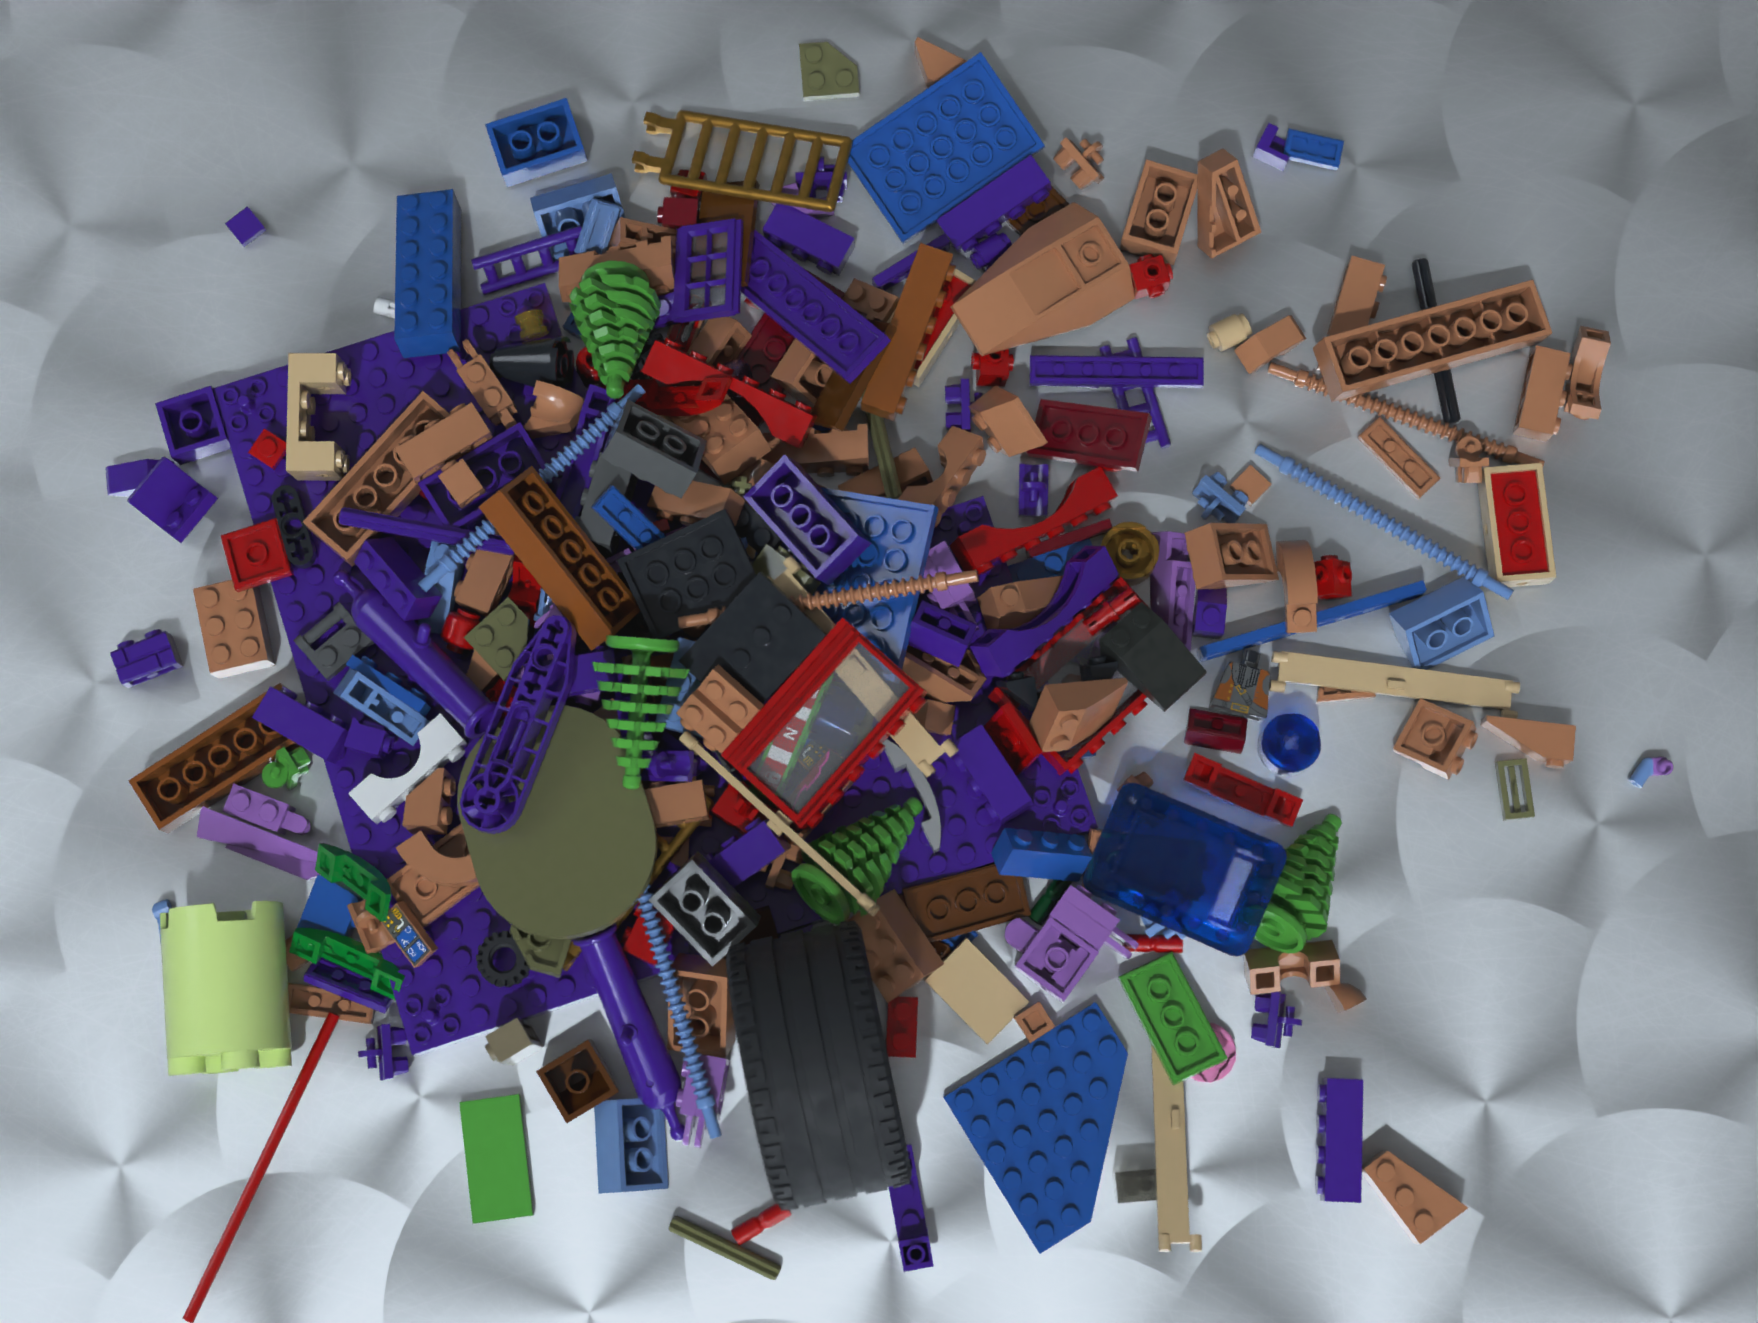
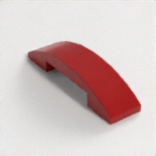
M730 377L704 378L701 386L659 387L655 379L630 380L622 398L639 384L646 392L635 402L639 406L663 416L697 415L711 411L721 405L732 381Z
M1193 754L1183 781L1243 810L1293 827L1303 799L1278 788H1270L1221 766L1222 764L1202 755Z

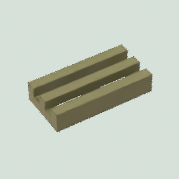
M1527 758L1495 762L1503 821L1535 817ZM1514 766H1519L1526 812H1521ZM1504 767L1508 769L1514 813L1510 812Z

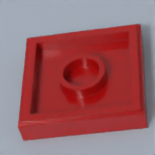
M277 518L221 535L235 591L241 592L294 575L291 562L287 558Z
M1010 702L1001 706L983 726L1016 776L1023 773L1043 753Z

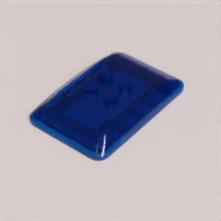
M1132 782L1124 785L1116 797L1093 852V857L1084 874L1083 884L1085 889L1098 898L1223 953L1237 957L1244 955L1251 948L1285 867L1287 853L1285 848L1278 842L1141 784Z

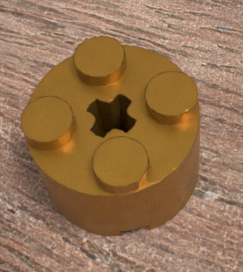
M1137 522L1117 524L1106 533L1100 545L1106 547L1120 575L1113 583L1120 577L1129 586L1142 583L1153 572V567L1156 565L1159 557V544L1156 537L1145 526ZM1125 549L1130 550V554L1133 555L1132 559H1127L1126 555H1122Z

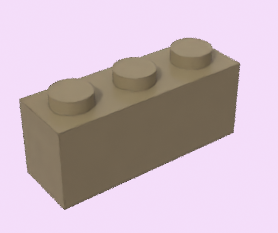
M515 1018L485 1036L488 1041L485 1048L491 1059L512 1066L544 1047L530 1021L521 1018Z

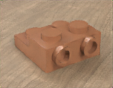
M717 665L701 685L689 696L676 714L681 717L680 722L684 728L690 731L695 730L703 737V743L709 750H718L722 754L764 705L720 665Z
M1420 698L1393 750L1395 753L1421 764L1422 768L1449 780L1452 774L1458 775L1464 765V759L1461 757L1466 748L1472 749L1474 747L1478 733L1475 732L1476 727L1473 721Z

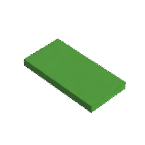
M1173 952L1118 977L1173 1086L1228 1059Z
M515 1094L459 1102L472 1223L533 1216L534 1210L521 1095Z

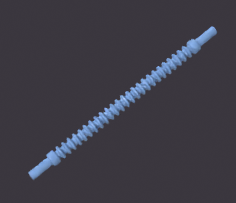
M1259 444L1255 454L1279 467V472L1284 475L1291 474V479L1298 478V483L1305 482V486H1312L1314 492L1319 490L1321 496L1326 494L1327 500L1333 498L1334 504L1340 502L1341 508L1348 507L1349 512L1355 511L1356 516L1362 515L1364 521L1369 519L1371 525L1376 523L1378 529L1383 527L1385 533L1391 532L1392 537L1398 536L1400 542L1405 540L1407 541V546L1410 544L1414 545V550L1421 549V554L1428 553L1429 559L1435 557L1436 563L1441 561L1443 562V567L1450 566V571L1457 570L1458 576L1464 574L1465 580L1472 579V584L1477 587L1484 586L1506 600H1509L1513 594V589L1489 576L1487 570L1483 568L1478 570L1476 564L1469 565L1468 559L1462 561L1461 555L1455 557L1454 551L1449 553L1446 551V547L1440 548L1438 542L1433 544L1431 538L1426 540L1424 534L1419 536L1417 530H1410L1409 525L1403 527L1402 521L1396 523L1395 517L1390 519L1388 518V513L1381 514V509L1374 510V505L1367 506L1366 500L1360 502L1359 496L1353 498L1352 492L1347 494L1345 493V488L1338 489V484L1331 485V481H1324L1322 475L1317 477L1316 471L1310 473L1309 467L1303 469L1302 463L1295 464V459L1290 456L1283 457L1262 444Z
M648 884L641 898L637 900L640 902L637 908L642 909L640 917L645 919L642 925L647 926L645 934L650 936L647 942L652 943L653 947L650 948V951L655 952L652 958L658 962L655 968L660 969L657 975L662 976L663 980L660 984L665 986L663 993L668 995L665 1001L670 1002L668 1010L673 1012L670 1018L675 1019L673 1027L678 1029L675 1035L680 1036L678 1044L683 1045L680 1051L685 1053L683 1060L688 1062L685 1068L690 1070L688 1077L693 1079L690 1085L695 1086L696 1089L693 1091V1094L698 1096L695 1102L697 1108L702 1110L710 1139L722 1135L713 1107L716 1101L714 1095L709 1094L711 1087L706 1085L709 1079L704 1077L706 1070L701 1068L704 1062L699 1061L701 1053L696 1051L699 1045L694 1044L696 1036L691 1034L694 1028L689 1027L688 1023L691 1022V1019L686 1018V1014L689 1012L683 1008L686 1002L681 1001L684 995L682 993L679 994L678 991L681 986L676 984L678 977L673 975L676 969L671 967L673 960L668 958L671 952L666 951L668 943L663 941L666 935L661 934L663 926L658 925V922L661 921L660 918L656 917L658 910L654 909L649 901L653 893H649L648 888L651 885Z

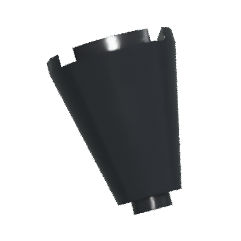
M556 336L498 347L490 355L489 365L490 369L494 370V374L500 378L530 387H535L536 380L565 388L566 383H572L574 352L567 348L566 343H571L567 336Z

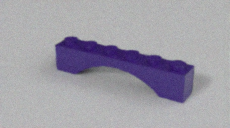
M590 384L580 411L574 441L577 440L576 435L579 434L581 436L583 429H589V423L595 424V418L600 419L602 417L601 412L606 413L607 407L612 402L617 403L620 401V398L612 399L606 394L605 388ZM610 425L607 427L608 432L603 431L601 438H595L596 443H589L590 448H584L583 455L577 454V460L572 459L570 461L571 466L566 465L555 496L574 520L576 516H581L584 507L580 504L584 488H590L592 478L589 477L590 467L593 460L598 461L600 452L603 453L612 428Z
M1085 546L1067 561L1057 592L1038 616L1016 628L988 629L970 645L985 676L1004 678L1011 675L1020 662L1033 656L1034 650L1037 647L1051 640L1054 637L1053 633L1061 626L1069 624L1078 611L1091 605L1094 597L1111 587V583L1120 575L1105 546Z

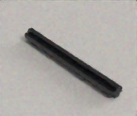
M1426 258L1414 260L1412 270L1420 309L1425 310L1436 307L1437 301L1428 260ZM1451 369L1434 373L1443 421L1449 424L1457 423L1461 417Z

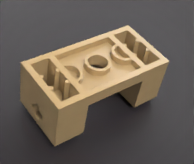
M288 353L286 471L296 480L341 481L345 473L349 472V455H345V451L335 441H315L314 426H311V414H315L316 410L315 398L311 397V394H346V386L351 385V369L347 368L345 362L336 353Z

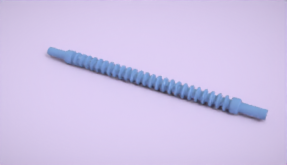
M637 384L617 403L612 402L607 407L606 413L601 412L602 417L600 419L595 418V424L589 423V429H583L581 436L579 434L576 435L577 440H571L569 447L564 446V452H557L558 457H552L551 464L545 463L546 468L538 470L545 483H552L551 478L553 476L557 478L559 471L564 472L565 465L571 466L570 461L572 459L577 460V454L583 455V449L590 448L589 443H596V437L601 438L603 431L608 432L607 427L614 424L627 400L635 403L646 393L645 390ZM482 520L483 525L481 527L476 526V532H469L470 537L468 539L464 537L463 544L457 543L456 550L450 549L451 554L449 556L445 554L439 559L440 564L418 583L425 592L448 572L450 574L458 568L457 564L459 562L461 564L464 563L463 558L465 556L469 558L471 551H477L475 548L477 545L483 546L482 541L484 539L489 540V534L495 535V527L489 520Z

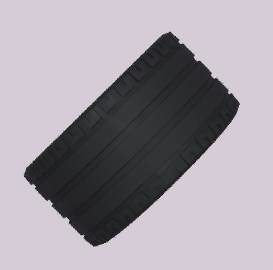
M855 920L842 921L837 926H834L832 923L813 927L812 931L809 932L799 930L781 934V938L773 939L770 936L751 940L750 944L747 945L745 942L730 946L726 956V971L740 1058L766 1176L774 1201L782 1211L799 1209L800 1205H803L805 1208L824 1204L827 1199L834 1198L835 1201L856 1197L857 1193L864 1191L866 1194L888 1190L889 1186L898 1188L909 1184L912 1170L860 926Z

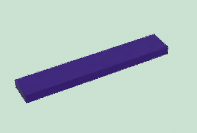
M1030 355V386L1203 388L1204 357Z

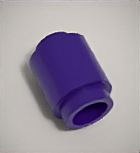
M1002 232L999 235L993 234L973 246L970 259L977 270L982 269L986 272L1012 245L1010 239Z

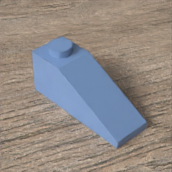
M432 541L425 575L427 576L440 564V558L445 554L449 556L451 554L450 549L456 550L457 546ZM466 556L463 558L464 563L461 564L459 562L457 564L458 568L450 574L448 572L434 585L443 596L430 618L418 620L419 625L422 623L430 625V633L440 634L447 615L454 609L456 599L454 591L457 583L461 580Z
M353 669L348 670L333 692L339 698L412 746L419 739L417 733L430 723L428 719Z

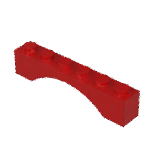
M666 337L664 341L655 340L641 370L642 373L667 385L686 381H703L704 378L730 377L732 382L729 389L744 397L756 408L766 422L772 436L797 448H803L817 418V415L811 413L813 409L811 406L800 401H796L794 405L785 400L786 394L770 388L769 392L759 388V381L744 375L743 379L732 375L734 369L719 362L717 366L711 365L706 362L708 357L697 351L692 350L690 354L680 350L682 344Z
M1098 467L1076 478L1067 487L1056 511L1045 520L1028 527L1015 529L981 525L959 536L949 546L964 572L977 570L978 575H982L994 567L992 563L998 560L1005 563L1018 555L1016 551L1022 548L1029 551L1042 543L1041 538L1048 535L1049 539H1052L1065 532L1063 527L1072 524L1073 528L1088 520L1087 515L1095 512L1096 516L1106 512L1112 508L1110 503L1118 495L1102 467Z

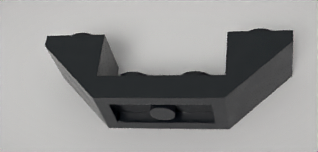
M1106 656L1088 658L1089 663L1079 665L1081 681L1111 679L1119 667L1118 661L1107 660ZM1017 671L1007 676L1006 679L996 681L999 689L1027 710L1034 712L1042 694V691H1036L1035 677L1024 676L1023 671Z

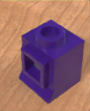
M353 717L344 746L348 747L350 751L384 760L386 753L390 754L395 738L388 733V729L384 726L364 721L362 724Z

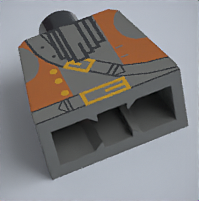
M1245 649L1243 650L1240 664L1228 663L1210 702V710L1261 723L1266 720L1270 672L1257 668L1261 655L1259 652Z

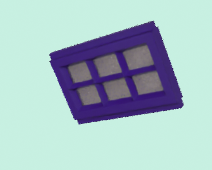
M734 218L681 226V228L677 229L673 300L674 322L700 321L735 316L740 313L743 245L742 219L736 220Z

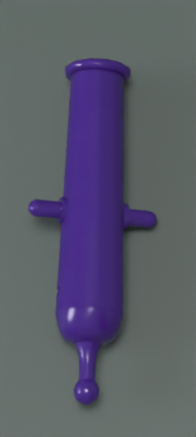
M338 570L333 576V581L337 586L343 587L353 598L351 615L356 626L408 674V686L416 687L419 685L464 727L466 737L471 739L482 737L486 733L498 702L491 701L430 637L431 627L428 623L419 625L415 620L404 621L376 588L362 590L351 580L350 574L347 571Z
M616 922L591 935L573 938V944L580 946L638 1098L646 1107L654 1110L660 1109L669 1123L671 1138L676 1141L683 1140L685 1126L680 1123L675 1110L679 1088L682 1089L681 1078L615 933L617 930Z

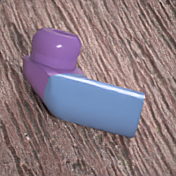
M1662 756L1644 758L1630 777L1629 782L1638 788H1642L1649 776L1669 775L1673 771V763Z

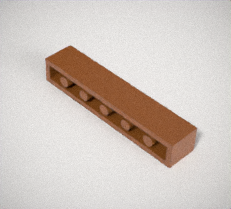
M920 243L890 323L897 328V331L867 385L861 401L862 411L891 421H895L897 413L903 414L908 398L904 397L907 387H913L918 372L914 370L916 361H922L924 358L927 344L923 342L926 334L932 335L937 318L933 317L936 307L942 308L947 294L946 291H943L946 281H952L957 265L953 264L952 253Z

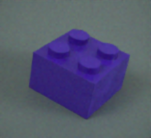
M212 386L155 403L170 456L179 465L231 449Z

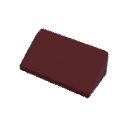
M1190 708L1184 743L1241 754L1246 740L1248 719Z

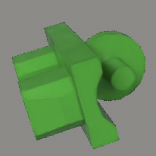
M301 746L289 753L285 747L277 750L275 762L267 764L262 770L263 783L270 788H280L286 783L289 791L297 787L298 778L308 773L307 765L311 762L303 747Z

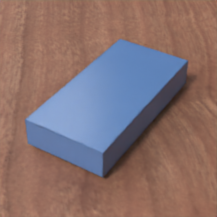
M592 198L574 250L575 253L595 251L598 254H603L606 252L621 209L618 204Z

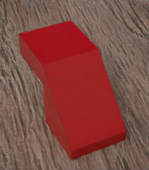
M516 555L513 560V584L508 597L529 618L530 627L534 628L536 621L533 620L534 613L538 611L541 586Z

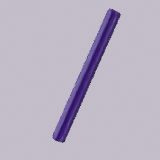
M343 507L339 513V523L341 525L455 546L457 543L463 544V538L468 539L470 537L469 532H476ZM489 534V540L484 539L482 541L483 546L477 545L475 547L477 550L510 556L514 555L513 550L502 536Z

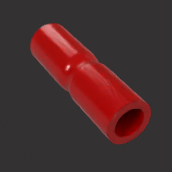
M1127 934L1139 944L1136 950L1122 942V946L1130 952L1183 953V940L1178 935H1173L1167 940L1164 935H1154L1149 938L1147 934Z
M776 1203L760 1212L758 1216H754L731 1229V1233L740 1246L761 1234L765 1229H769L790 1217L792 1214L790 1210L782 1211Z

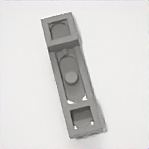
M887 739L883 743L886 746L884 751L894 772L896 773L904 768L907 769L928 812L930 819L922 822L921 828L933 852L936 853L940 849L941 824L938 806L932 789L924 774L907 754Z

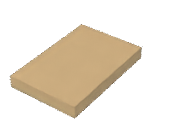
M965 938L943 960V966L924 979L987 1045L1029 1003L1019 990L968 938Z

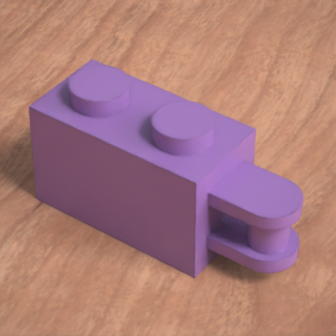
M233 784L222 810L231 816L284 836L287 830L299 835H306L311 830V822L307 818L295 814L296 808L236 784Z

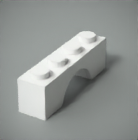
M441 713L417 733L421 746L420 755L417 763L408 773L392 779L381 778L371 773L348 793L376 824L381 821L384 823L390 820L396 814V808L406 801V796L435 770L443 768L449 761L452 763L457 761L466 752L464 748L468 746L467 742Z

